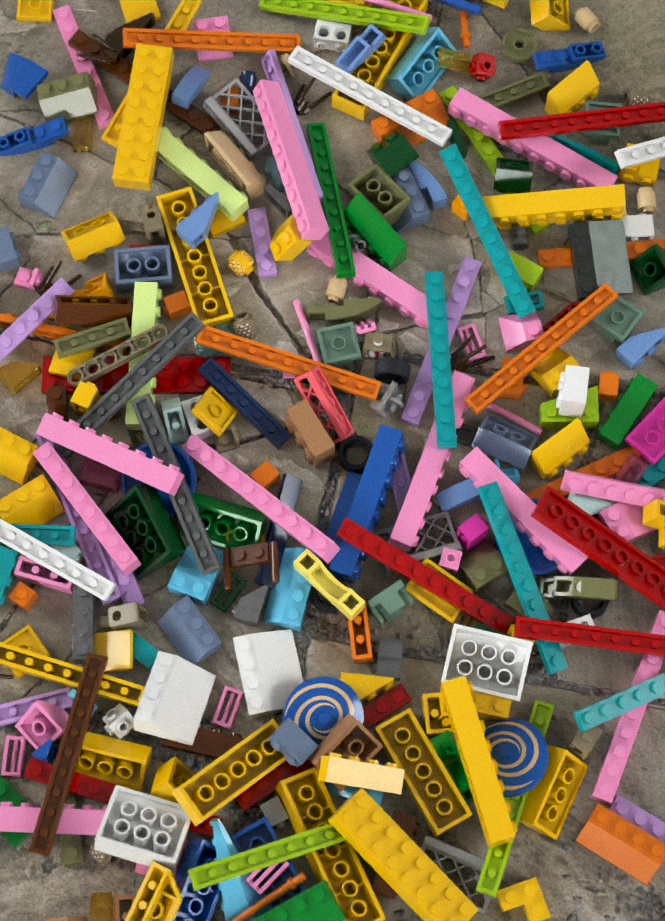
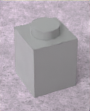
M278 796L260 805L263 815L266 816L273 829L280 830L288 825L286 822L289 821V817Z

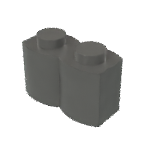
M380 637L379 642H375L374 654H378L377 662L373 661L372 673H376V676L392 677L394 681H400L404 639Z

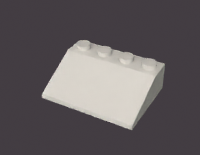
M454 623L441 682L466 676L467 681H471L474 691L520 701L533 642Z
M292 629L252 633L234 637L233 642L250 719L283 712L289 694L296 686L303 682Z
M158 651L134 716V730L193 746L216 675L177 655Z
M116 785L95 837L94 850L149 867L152 861L172 870L174 874L191 820L178 803Z

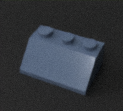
M42 151L18 195L21 206L55 219L78 172L59 157Z
M410 168L401 169L390 178L411 197V201L399 220L392 225L397 234L430 222L431 214Z
M170 245L114 250L116 286L119 293L134 291L135 282H157L159 289L174 288Z
M487 414L477 430L471 447L475 448L477 446L483 453L493 456L494 459L507 462L514 468L524 470L540 436Z
M188 595L171 606L157 622L182 658L195 665H199L224 647L220 638Z

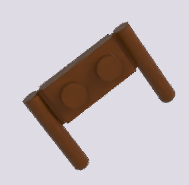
M272 541L271 543L265 542L223 549L224 590L229 591L232 588L231 568L271 563L272 583H279L278 542Z

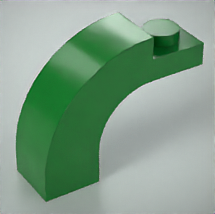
M447 730L431 739V742L467 804L473 800L459 751L452 734Z

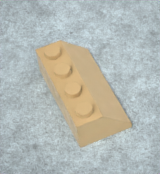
M224 131L204 133L207 152L240 192L242 191L246 194L248 201L251 202L263 194V187L267 185L266 177L262 173L259 174L257 172L255 164L251 160L248 161L246 159L244 151L240 147L237 148L235 146L233 138L230 135L227 136Z

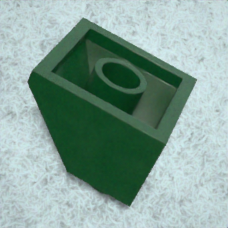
M655 243L629 263L630 269L644 295L665 288V250Z

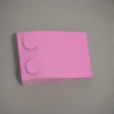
M618 502L600 511L597 519L602 520L606 527L629 543H633L658 530L643 525V506Z

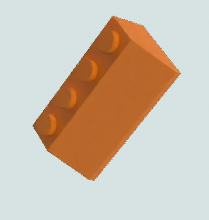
M433 88L404 103L445 126L447 121H449L443 102ZM384 115L371 121V133L377 142H381L387 134L395 131L402 134L412 147L427 139Z
M599 803L593 808L575 840L645 885L649 883L665 858V844Z

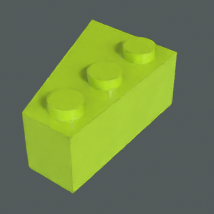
M598 386L587 389L586 405L582 417L579 418L584 429H596L599 423ZM556 399L541 403L538 411L539 427L542 429H563L577 419L576 417L558 415L559 408H556Z

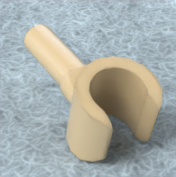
M284 53L280 57V65L287 69L291 78H294L295 74L288 64L289 54Z

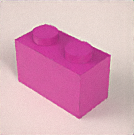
M476 513L458 527L457 539L467 552L486 539L489 529L488 522L484 517H479Z

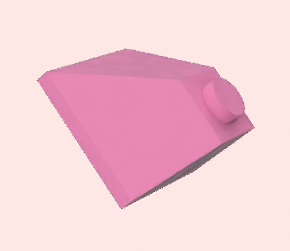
M536 312L519 319L517 314L498 317L506 353L526 349L544 334L541 320Z
M37 700L15 727L37 750L49 739L57 743L63 737L69 714L61 707Z

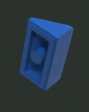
M49 739L31 755L37 760L53 764L59 747L53 740Z

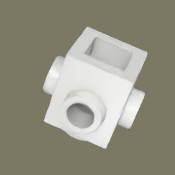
M121 703L110 709L102 718L106 724L105 730L111 736L115 734L119 739L129 734L134 727V717Z

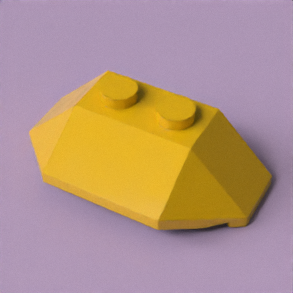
M152 861L125 921L174 920L183 899L172 870Z

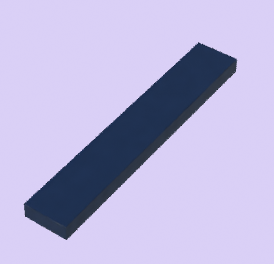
M212 357L197 369V372L277 450L291 438L292 435Z
M286 473L283 474L277 498L295 511L303 480ZM271 521L265 542H278L280 568L288 533ZM271 563L259 565L254 583L262 586L266 585L269 589H274L275 584L272 583Z

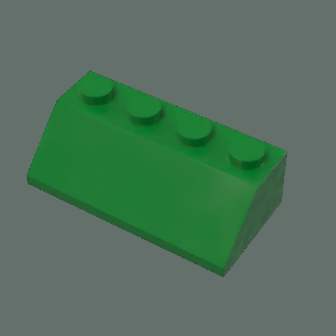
M358 192L343 211L347 230L350 229L354 234L358 235L359 239L365 241V249L368 254L373 255L380 266L391 272L406 260L407 243Z
M198 492L192 495L212 544L231 549L232 547L261 543L267 517L260 511ZM227 534H228V536H229V540H228V541H226V536H225V535H227Z
M323 880L251 921H344L347 918L328 881Z

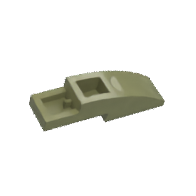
M374 296L367 298L349 297L344 299V306L339 304H330L329 306L312 304L311 306H306L307 320H325L326 327L352 321L357 322L381 309V298Z
M575 576L541 578L540 595L545 599L616 600L618 581Z

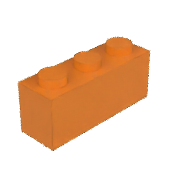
M363 599L365 601V608L352 622L348 619L354 664L373 662L365 599Z

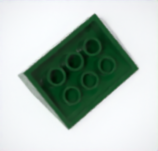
M146 483L135 485L104 514L142 564L133 571L137 581L142 580L173 561L187 549L156 488Z

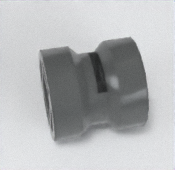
M516 226L509 230V235L512 238L510 242L512 250L521 251L529 247V240L526 238L528 236V229L526 227Z

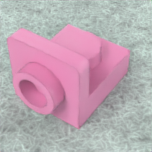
M19 267L14 285L36 292L37 287L42 283L43 276L39 268H35L33 271Z
M444 547L438 566L448 573L456 575L462 552Z

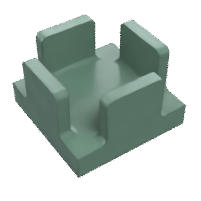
M586 100L585 111L622 107V104L590 100ZM621 127L582 131L583 136L591 137V144L608 145L610 139L620 138Z
M618 296V299L598 314L591 323L599 328L597 334L613 344L616 339L623 344L635 330L644 312Z
M353 321L316 330L318 346L324 364L333 365V367L341 369L352 366L353 360L362 358Z
M398 580L367 601V611L381 627L384 625V620L379 612L387 623H391L404 614L402 607L405 606V602L411 607L414 601L406 591L403 582Z

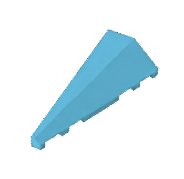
M213 818L209 821L210 825L213 826L214 839H212V844L216 848L217 855L215 861L238 854L221 820ZM249 873L218 883V888L222 892L223 904H221V910L224 911L225 921L231 920L263 898L246 881L250 876ZM267 906L245 921H251L259 917L269 908Z

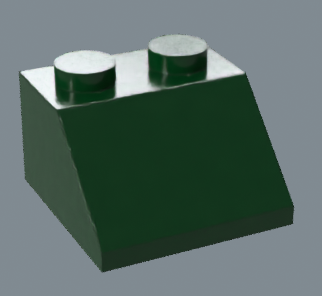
M396 131L387 134L384 140L374 143L371 149L366 151L372 163H376L389 177L419 158L418 153L406 138Z
M497 157L493 189L500 193H507L508 191L515 192V194L529 193L533 175V161Z

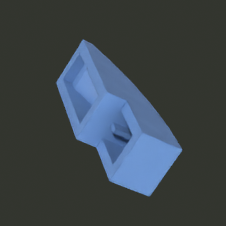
M370 24L360 37L358 35L334 64L350 74L364 63L387 38L374 25Z
M194 65L172 93L171 102L188 110L209 79L211 71Z
M415 160L406 167L410 168L422 195L427 196L432 209L436 210L447 206V196L436 178Z
M469 478L436 494L435 496L441 511H450L478 501L480 495L473 485L474 482Z

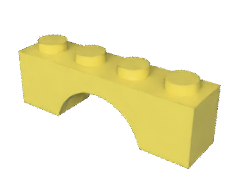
M306 549L293 562L294 569L351 622L365 608V601L351 588L340 583L326 569L322 561L309 549Z

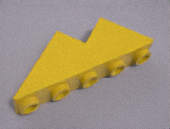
M341 672L340 680L355 691L361 702L366 699L369 702L378 696V692L383 689L386 692L395 686L394 678Z

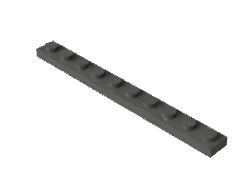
M191 312L77 421L80 424L79 428L85 430L86 427L98 431L188 345L206 325L195 313ZM54 443L55 447L67 459L75 453L73 450Z
M147 393L131 401L152 455L162 460V465L168 467L169 464L180 468L150 394ZM183 478L176 495L169 494L200 572L202 576H206L222 567L186 480Z

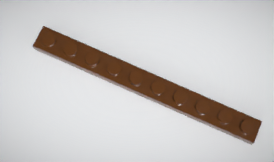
M79 29L68 41V46L82 54L106 59V56H104L106 47ZM123 58L117 64L112 62L111 65L91 60L129 85L132 64ZM169 89L166 111L202 135L209 131H219L221 129L212 117L191 104L187 110L172 103L173 91Z
M88 652L29 846V852L50 857L107 666L108 657Z

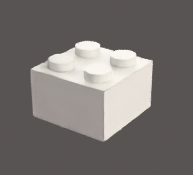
M566 365L565 371H561L557 389L559 392L556 399V408H559L558 415L582 417L587 398L589 367Z

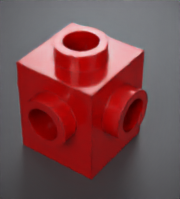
M482 52L472 56L469 64V77L475 78L478 82H486L492 78L496 72V56Z

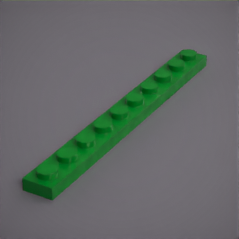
M325 122L307 123L306 129L314 168L323 193L321 203L329 227L327 233L336 278L355 277L356 271Z

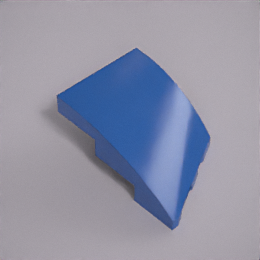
M10 53L1 89L14 98L19 95L27 100L36 90L37 85L41 84L49 73L46 69L29 59Z

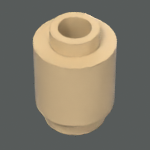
M581 7L576 11L575 21L586 32L591 34L599 28L600 22L598 17L588 7Z
M652 187L638 189L637 205L639 213L651 215L656 211V197Z
M335 275L330 279L325 293V298L329 303H342L347 289V280L345 278H336Z

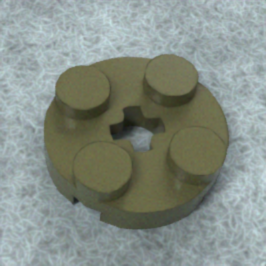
M516 28L514 31L507 32L504 35L501 44L502 55L512 62L526 64L537 50V40H535L534 35L529 30ZM522 43L523 48H517L515 45Z

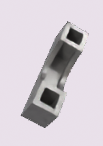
M73 583L72 660L76 665L85 664L88 652L95 654L94 610L96 607V596Z

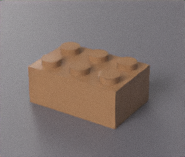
M307 399L287 408L285 417L287 423L285 425L290 433L295 434V441L298 447L304 449L306 453L304 456L310 465L313 464L316 469L334 459L335 445Z
M348 713L318 745L316 750L308 757V760L318 770L320 769L321 757L329 756L330 752L342 754L341 758L348 759V756L360 757V762L367 763V759H372L383 745L355 717ZM332 783V784H334L340 791H342V790L345 788V786H346V785H341V784Z

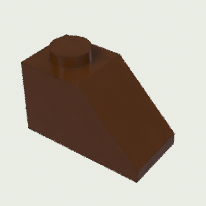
M47 386V413L52 415L55 412L63 416V420L68 422L69 392L67 387Z

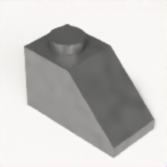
M264 585L241 597L238 604H234L232 614L236 622L258 628L269 593L268 586Z

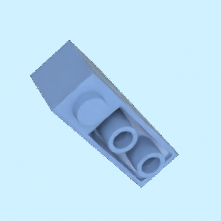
M218 192L209 195L200 207L194 208L191 215L186 219H182L177 224V235L192 249L196 248L207 238L220 203Z
M665 327L629 337L617 348L614 356L630 371L635 366L639 368L644 363V358L648 354L650 356L653 355L658 349L657 346L661 342L665 343Z

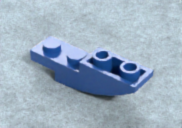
M596 41L569 44L567 49L534 52L532 58L537 71L550 70L551 73H558L576 69L586 60L590 64L606 58V53L602 42Z
M61 116L31 129L26 126L1 136L0 156L28 153L56 144V139L69 135L65 118Z

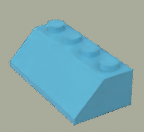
M428 27L426 35H419L386 80L396 93L408 100H412L433 87L458 52L439 27Z
M305 548L284 549L279 568V583L275 584L274 589H271L263 623L301 632L312 585L294 569L293 562L306 550Z

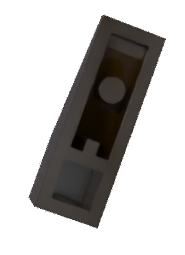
M149 13L115 28L112 33L106 36L105 41L122 50L121 58L125 60L134 48H123V28L152 29L156 24L154 14Z

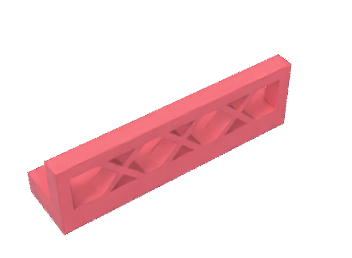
M319 365L293 379L303 399H307L334 444L347 439L355 432ZM307 377L310 382V389L304 387L301 382L302 379ZM312 395L318 397L320 401L319 406L313 404L311 400ZM321 412L327 414L329 417L328 422L321 419ZM330 428L336 430L338 438L332 439L329 433Z

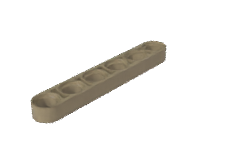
M158 324L73 368L68 372L67 380L74 387H77L80 381L84 383L91 382L152 350L170 331L165 325ZM159 330H165L164 337L157 338V332ZM142 339L149 340L145 347H140L139 345ZM130 347L132 349L131 353L124 356L123 350ZM114 356L115 361L110 365L106 364V359ZM92 365H98V370L95 373H89V368ZM75 374H81V379L78 382L72 381Z

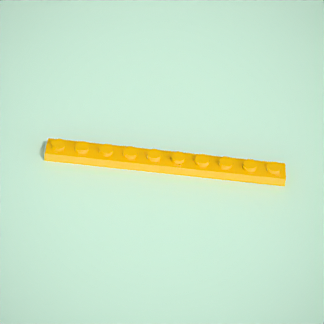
M181 0L165 29L187 30L199 10L202 0ZM127 94L101 137L102 141L116 148L118 147Z

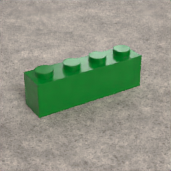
M639 373L635 379L632 377L626 385L628 390L626 393L622 392L616 401L619 404L616 408L612 407L606 416L609 419L606 423L602 422L597 429L599 433L597 440L617 451L658 387V384Z

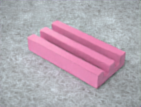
M369 318L366 319V323L362 320L358 321L359 325L353 322L355 332L358 334L376 329L375 322Z
M475 323L456 329L461 344L466 341L462 331L465 332L468 339L471 336L468 329L471 328L478 347L483 346ZM471 340L469 344L472 351H474L476 348L473 340ZM468 345L464 348L466 355L470 353ZM485 349L480 354L477 353L469 358L468 362L472 363L474 360L486 358Z
M225 685L211 723L231 730L244 691ZM228 691H230L231 695L221 721H218ZM235 694H239L234 705L232 714L230 716L228 724H226L225 721L227 719Z
M6 735L1 776L22 778L27 744L25 737ZM11 740H14L10 772H7ZM21 741L18 769L15 772L18 744Z
M283 861V865L261 888L258 885L279 863L271 865L255 882L252 880L262 869L253 871L246 881L261 895L290 864L287 861Z

